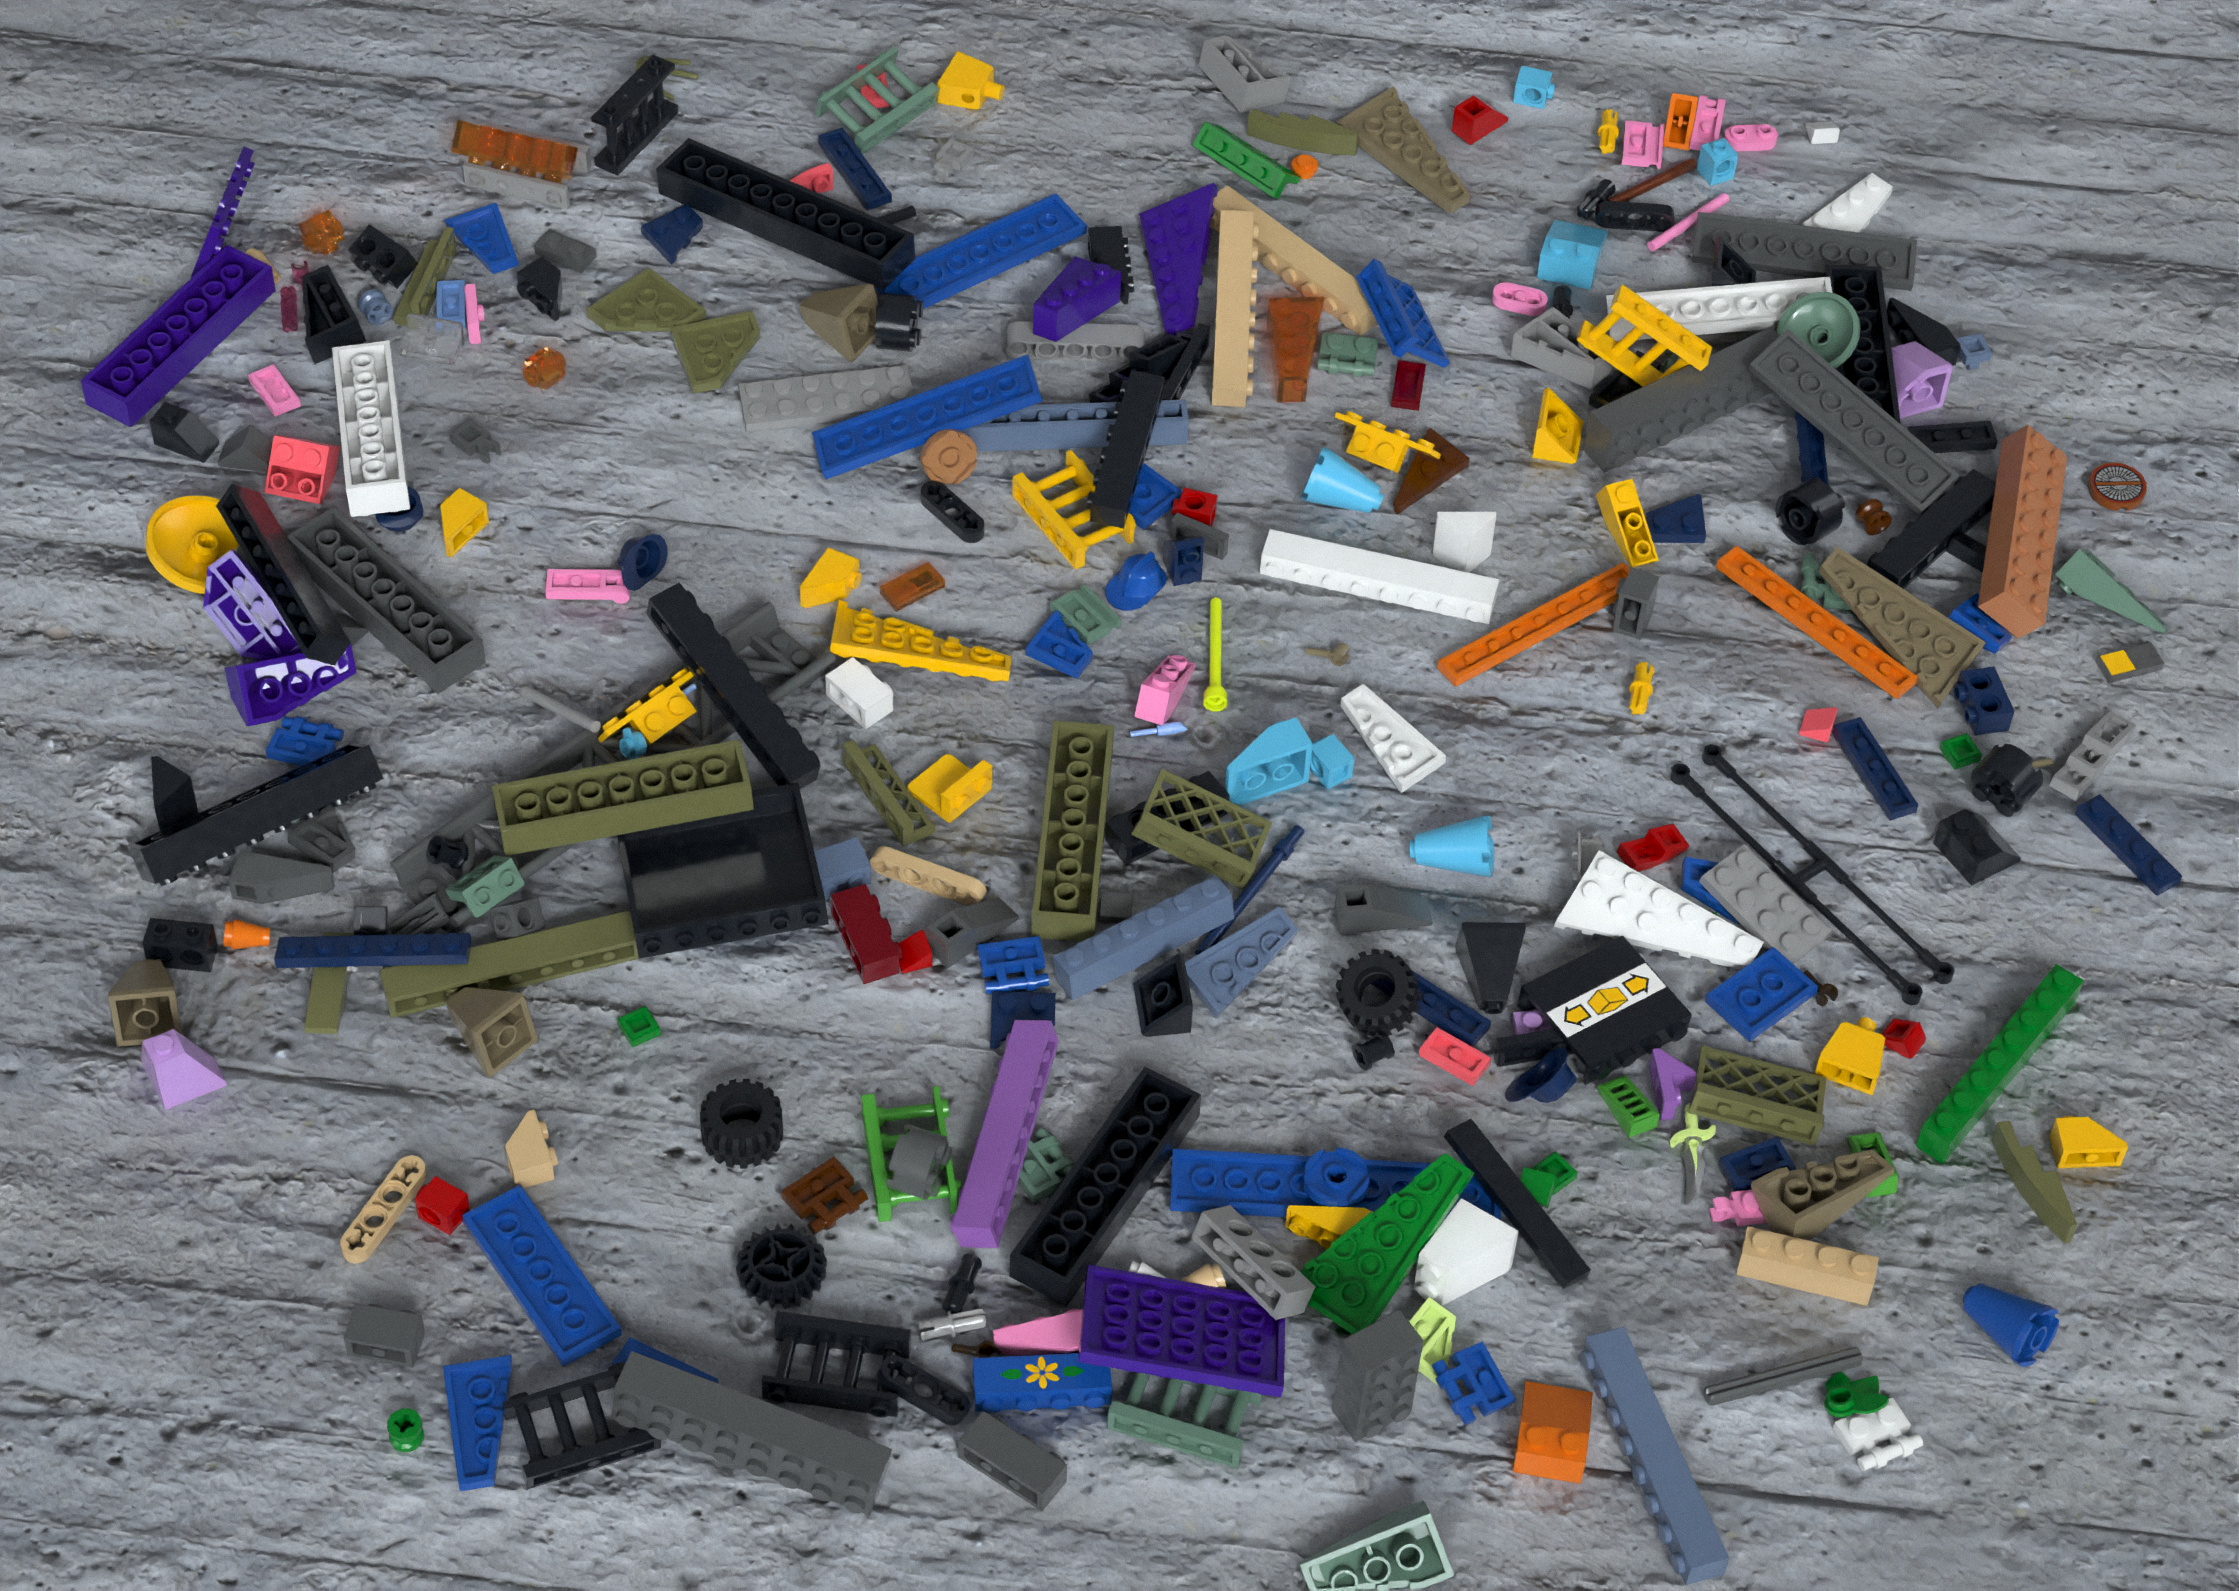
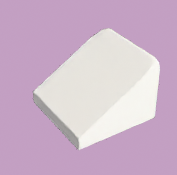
M1832 121L1805 124L1811 144L1837 143L1840 129Z

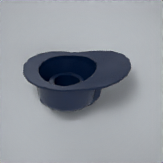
M408 486L410 509L375 514L377 522L390 531L406 534V531L413 528L423 517L424 510L417 491Z
M649 534L645 537L637 536L630 538L624 543L617 561L618 565L622 567V579L628 590L636 591L642 588L662 571L668 556V547L662 536L658 534Z
M1561 1047L1549 1052L1535 1066L1510 1084L1504 1094L1505 1099L1509 1102H1516L1530 1096L1539 1102L1549 1103L1561 1098L1577 1080L1575 1074L1566 1063L1568 1057L1567 1050Z

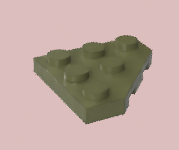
M649 267L586 309L587 317L605 331L671 332V327L699 322L706 318V309Z
M753 310L671 327V336L692 393L721 388L760 339V328Z

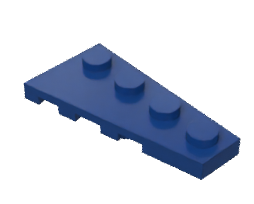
M512 1355L443 1366L460 1492L495 1486L505 1418L503 1402H506L508 1397Z

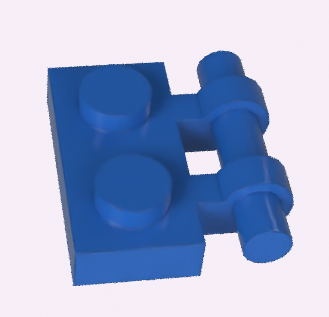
M285 716L282 721V728L284 729H276L266 749V755L268 759L302 766L335 751V741L332 740L341 742L344 730L334 728L333 724L322 722L321 725L308 722L307 718L304 717L290 718Z
M1040 936L977 945L982 977H996L995 981L984 982L986 994H992V991L1009 992L1026 989L1027 992L1037 991V987L1049 986L1048 974L1035 975L1034 971L1045 969V958ZM1018 972L1024 973V977L1007 979L1006 975Z
M1483 1341L1454 1353L1451 1357L1455 1365L1453 1369L1449 1370L1444 1360H1439L1432 1365L1437 1375L1435 1379L1440 1389H1445L1452 1402L1450 1405L1455 1415L1460 1416L1464 1425H1469L1476 1420L1471 1410L1472 1407L1478 1406L1481 1414L1485 1417L1511 1406L1516 1400ZM1462 1379L1470 1394L1464 1396L1456 1381Z

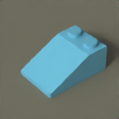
M1555 219L1546 235L1540 254L1537 278L1591 290L1608 231Z
M1297 717L1287 721H1279L1269 726L1227 766L1225 790L1230 794V802L1239 806L1309 782L1313 743Z

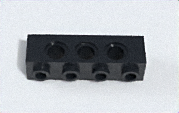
M1210 771L1199 776H1192L1187 780L1229 801L1230 794ZM1169 788L1164 791L1166 797L1178 794L1176 788ZM1196 796L1188 798L1194 810L1205 808L1202 799ZM1181 800L1169 803L1175 815L1186 813ZM1146 801L1139 803L1135 808L1123 814L1113 816L1106 822V842L1126 866L1160 849L1131 835ZM1162 805L1151 807L1149 813L1161 819L1167 818ZM1225 810L1216 811L1219 818L1228 814ZM1209 813L1197 816L1202 827L1212 822ZM1190 818L1178 821L1182 829L1188 832L1195 831Z

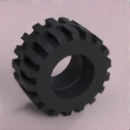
M1371 949V955H1367L1365 951L1358 953L1360 959L1355 961L1351 958L1348 960L1347 963L1350 967L1348 969L1342 967L1339 972L1342 980L1337 979L1336 988L1339 991L1336 992V998L1340 1008L1353 1027L1356 1026L1364 1034L1366 1031H1369L1371 1036H1375L1376 1033L1382 1031L1389 1036L1392 1035L1391 1030L1394 1028L1400 1032L1404 1029L1402 1023L1406 1021L1410 1024L1414 1019L1411 1013L1418 1012L1419 1005L1417 1000H1421V993L1418 989L1419 985L1412 970L1400 956L1394 957L1393 953L1387 950L1384 951V954H1381L1379 949ZM1377 980H1389L1395 983L1394 994L1385 1004L1372 1007L1361 1002L1362 994L1370 983Z
M736 1079L729 1080V1084L726 1086L723 1083L717 1085L716 1092L710 1091L706 1095L707 1100H703L700 1112L701 1138L708 1155H714V1161L719 1164L725 1161L726 1167L734 1168V1165H740V1169H747L749 1164H753L754 1167L761 1165L762 1159L768 1161L773 1157L772 1151L777 1152L779 1150L780 1141H783L782 1107L778 1096H774V1091L770 1087L764 1089L763 1083L756 1081L755 1084H752L750 1079H743V1082H736ZM738 1119H748L756 1122L747 1128L728 1126L730 1122Z

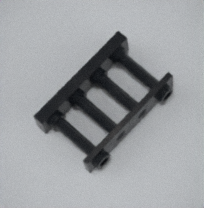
M652 54L591 117L592 122L606 127L607 146L595 157V166L618 176L678 114V105L664 99L663 81L675 69L674 63ZM653 92V98L648 102V96ZM637 108L638 114L633 118L632 112ZM622 124L623 129L617 134V128Z
M777 1311L775 1339L783 1341L775 1377L762 1376L763 1399H769L775 1403L791 1402L869 1413L879 1418L898 1416V1394L890 1393L879 1382L876 1391L856 1387L863 1354L883 1355V1360L893 1355L909 1359L911 1352V1330ZM797 1344L816 1346L809 1381L789 1379ZM832 1348L850 1351L843 1386L823 1383L829 1351ZM895 1369L890 1371L889 1375L893 1377Z
M626 1362L614 1364L608 1368V1371L529 1395L526 1392L518 1393L511 1396L508 1401L503 1402L505 1420L517 1417L530 1457L528 1464L523 1465V1477L527 1490L661 1448V1440L652 1437L644 1429L633 1427L627 1434L617 1437L610 1434L597 1392L615 1387ZM581 1397L585 1399L597 1436L595 1444L585 1447L577 1445L564 1405L565 1402ZM551 1407L564 1450L561 1452L562 1454L548 1458L547 1455L543 1454L531 1413Z

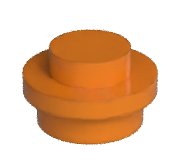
M1299 155L1293 158L1291 169L1301 177L1300 179H1310L1318 170V161L1310 155Z

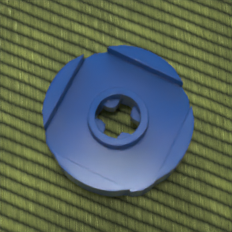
M1336 1148V1151L1326 1153L1325 1149L1313 1154L1305 1165L1303 1190L1305 1194L1320 1206L1353 1207L1360 1203L1368 1192L1370 1177L1367 1165L1361 1156L1349 1149ZM1338 1174L1343 1176L1341 1183H1334L1329 1178L1330 1175L1332 1177H1336Z

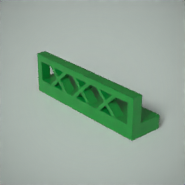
M1205 121L1193 143V146L1273 198H1279L1287 182L1298 184L1301 178L1221 125Z

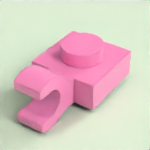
M1752 1190L1735 1191L1730 1193L1729 1199L1727 1197H1717L1712 1200L1714 1208H1710L1709 1212L1713 1222L1735 1218L1737 1227L1766 1223Z

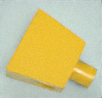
M958 51L937 83V87L940 89L938 103L975 110L981 109L987 97L1000 101L1005 90L1004 85L994 82V68L991 65Z
M1867 1017L1859 1018L1856 1025L1848 1022L1841 1023L1821 1052L1815 1075L1826 1077L1828 1080L1873 1095L1880 1074L1885 1037L1874 1032L1876 1023Z

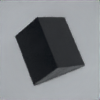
M1720 236L1716 238L1712 286L1755 283L1756 271Z
M158 756L151 757L154 808L159 830H162L199 812L191 776Z
M1178 953L1133 983L1141 1032L1145 1037L1191 1033L1193 1003L1184 955Z

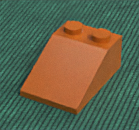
M1525 1381L1512 1472L1581 1484L1588 1448L1593 1392Z

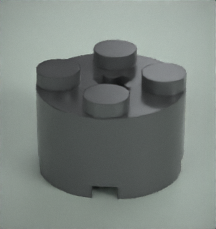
M907 1124L904 1128L908 1134L907 1136L900 1134L892 1154L889 1170L894 1171L893 1180L887 1178V1188L927 1200L929 1196L936 1198L942 1184V1179L938 1178L942 1165H948L953 1148L948 1146L949 1142H947L946 1136Z

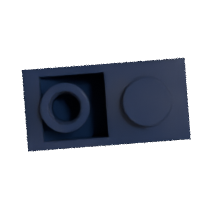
M1187 536L1164 541L1163 562L1173 586L1191 584L1202 580L1203 537Z

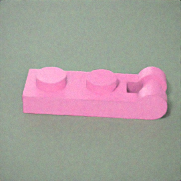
M1699 96L1689 149L1700 151L1701 145L1719 140L1726 99L1718 98L1717 101L1707 99L1708 96Z
M547 569L546 599L613 600L620 604L629 601L630 590L624 585L622 570Z

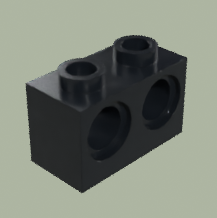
M370 224L348 249L355 258L353 263L365 273L367 270L373 273L372 276L384 286L389 283L396 289L399 288L418 265L407 249Z
M150 918L142 943L146 959H160L165 968L211 972L218 949L213 924Z

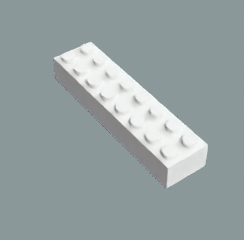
M390 340L333 347L332 353L345 485L351 517L368 516L371 514L410 509Z

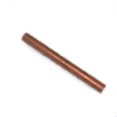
M1689 159L1606 201L1627 202L1695 169L1697 166L1694 159Z

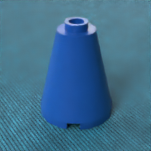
M1983 1283L1969 1287L1963 1296L1964 1311L2019 1366L2027 1367L2034 1364L2037 1360L2032 1356L2038 1350L2045 1353L2056 1335L2059 1319L2054 1316L2059 1314V1312L2050 1305Z

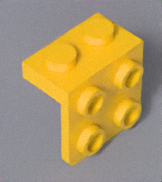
M945 754L908 784V791L913 797L950 824L992 789V765L983 759L970 769L954 756Z

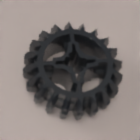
M777 1223L775 1230L771 1231L764 1226L762 1235L753 1232L751 1241H744L742 1251H739L737 1255L738 1265L736 1266V1273L739 1278V1284L742 1289H746L748 1298L756 1297V1302H758L759 1306L768 1301L771 1309L776 1304H782L786 1310L791 1302H794L799 1307L802 1303L801 1298L811 1301L813 1291L820 1292L821 1282L825 1281L827 1258L824 1255L822 1244H817V1238L814 1234L807 1236V1231L804 1227L797 1232L794 1231L792 1223L787 1229H781V1226Z

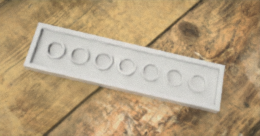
M1830 277L1640 292L1636 294L1694 335L1764 330L1769 327L1776 329L1784 312L1796 300L1816 292L1832 293ZM1606 295L1607 315L1612 311L1610 306L1614 295ZM1622 317L1609 329V335L1618 342L1635 325ZM1644 333L1638 340L1653 338Z

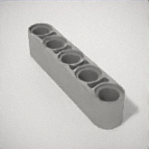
M1017 321L1011 323L1007 328L1006 351L1010 357L1015 359L1029 355L1030 360L1129 363V353L1144 346L1145 334L1144 330L1136 325L1085 323L1055 342L1033 334V322Z

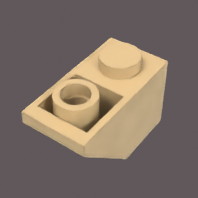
M530 1110L526 1113L505 1145L507 1165L515 1187L521 1185L522 1188H527L555 1180L553 1166L558 1165L554 1147H547L545 1140L549 1139L548 1130L544 1120L538 1121L535 1110Z

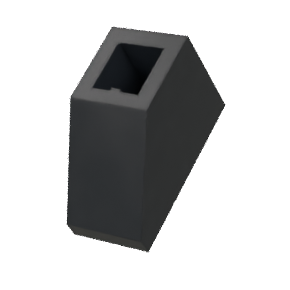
M542 256L517 272V290L523 299H528L542 314H546L556 321L560 317L563 291L561 270Z

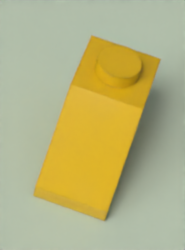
M458 488L451 496H447L440 505L446 555L450 558L489 523L487 503L461 488Z
M828 547L800 585V606L809 608L838 601V599H846L853 589L858 588L862 579L859 559Z
M2064 1116L2062 1118H2055L2049 1135L2057 1169L2121 1166L2128 1149L2127 1143L2089 1117Z

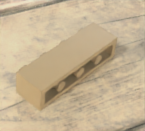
M1747 1226L1736 1275L1868 1306L1875 1283L1879 1257Z

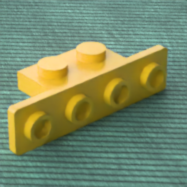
M1347 411L1345 415L1338 412L1334 415V418L1356 428L1346 453L1395 473L1399 472L1408 448L1439 459L1441 456L1440 453L1433 450L1435 446L1433 443L1420 438L1416 443L1409 440L1411 435L1397 429L1393 433L1385 431L1387 426L1371 420L1369 424L1361 422L1363 417Z
M686 668L679 671L671 678L674 683L666 688L661 684L648 694L651 698L644 704L638 700L627 708L625 712L628 715L623 719L619 720L616 716L602 726L604 732L598 737V740L601 743L630 723L635 731L642 733L647 747L697 712L680 689V687L694 678L693 674L690 671L688 672Z

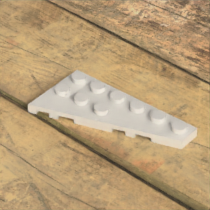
M1600 850L1554 924V927L1574 928L1582 930L1581 933L1593 936L1595 933L1612 937L1613 940L1623 935L1631 945L1662 951V949L1679 953L1678 956L1687 958L1691 956L1708 959L1710 963L1739 970L1754 961L1764 943Z

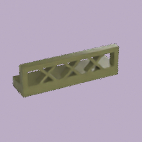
M446 226L439 241L429 239L394 314L395 324L422 329L437 296V281H444L457 253L454 228Z
M854 740L842 744L844 766L903 847L935 833L934 824L908 791V788L876 744L861 750ZM871 756L877 761L876 768H873L867 758ZM881 778L891 780L892 786L890 789ZM897 799L906 801V810L902 808ZM912 820L921 822L923 827L914 830Z

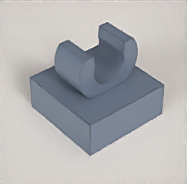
M1981 333L1956 338L1961 345L1958 355L1963 364L1966 365L1967 370L1976 369L1979 367L1980 362L1991 359L1992 351Z

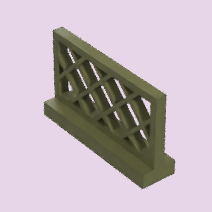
M1162 768L1131 835L1213 875L1216 874L1217 877L1243 889L1253 875L1256 868L1255 864L1272 822ZM1165 781L1174 785L1178 794L1166 797L1161 787L1162 782ZM1196 796L1202 799L1205 808L1194 810L1188 798ZM1181 800L1186 813L1175 815L1169 803ZM1162 805L1167 818L1161 819L1149 813L1151 807ZM1225 810L1229 812L1233 821L1222 824L1216 811ZM1209 813L1214 826L1203 829L1197 816ZM1190 818L1195 831L1188 832L1182 829L1178 821ZM1251 823L1261 828L1260 835L1249 837L1244 825ZM1237 827L1242 840L1231 843L1225 830ZM1218 832L1223 845L1217 846L1210 843L1206 835ZM1246 846L1250 860L1247 861L1237 856L1234 849Z
M1701 1045L1689 1113L1815 1146L1824 1124V1114L1822 1113L1826 1077ZM1706 1058L1718 1061L1722 1067L1713 1069L1706 1061ZM1738 1068L1749 1069L1754 1075L1745 1078ZM1730 1073L1737 1082L1728 1085L1721 1075ZM1772 1075L1781 1077L1785 1083L1777 1086L1769 1077ZM1712 1080L1718 1087L1704 1084V1082ZM1761 1081L1768 1090L1759 1093L1752 1084ZM1800 1085L1816 1086L1817 1091L1808 1094ZM1743 1088L1749 1095L1735 1091ZM1792 1089L1799 1098L1791 1101L1783 1092ZM1775 1096L1780 1103L1766 1099ZM1806 1104L1812 1111L1800 1109L1797 1107Z

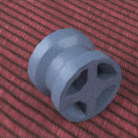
M372 289L366 291L359 298L358 307L365 314L370 324L381 325L392 316L393 307L386 301L384 294L380 290Z

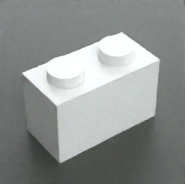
M850 658L825 675L826 695L863 728H869L893 711V691L886 682H881L873 675L868 666L860 664L855 658Z

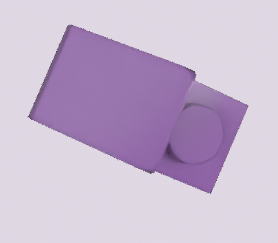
M1656 1048L1652 1050L1649 1071L1660 1120H1669L1674 1118L1676 1106L1681 1104L1680 1092L1693 1089L1696 1072L1663 1050Z

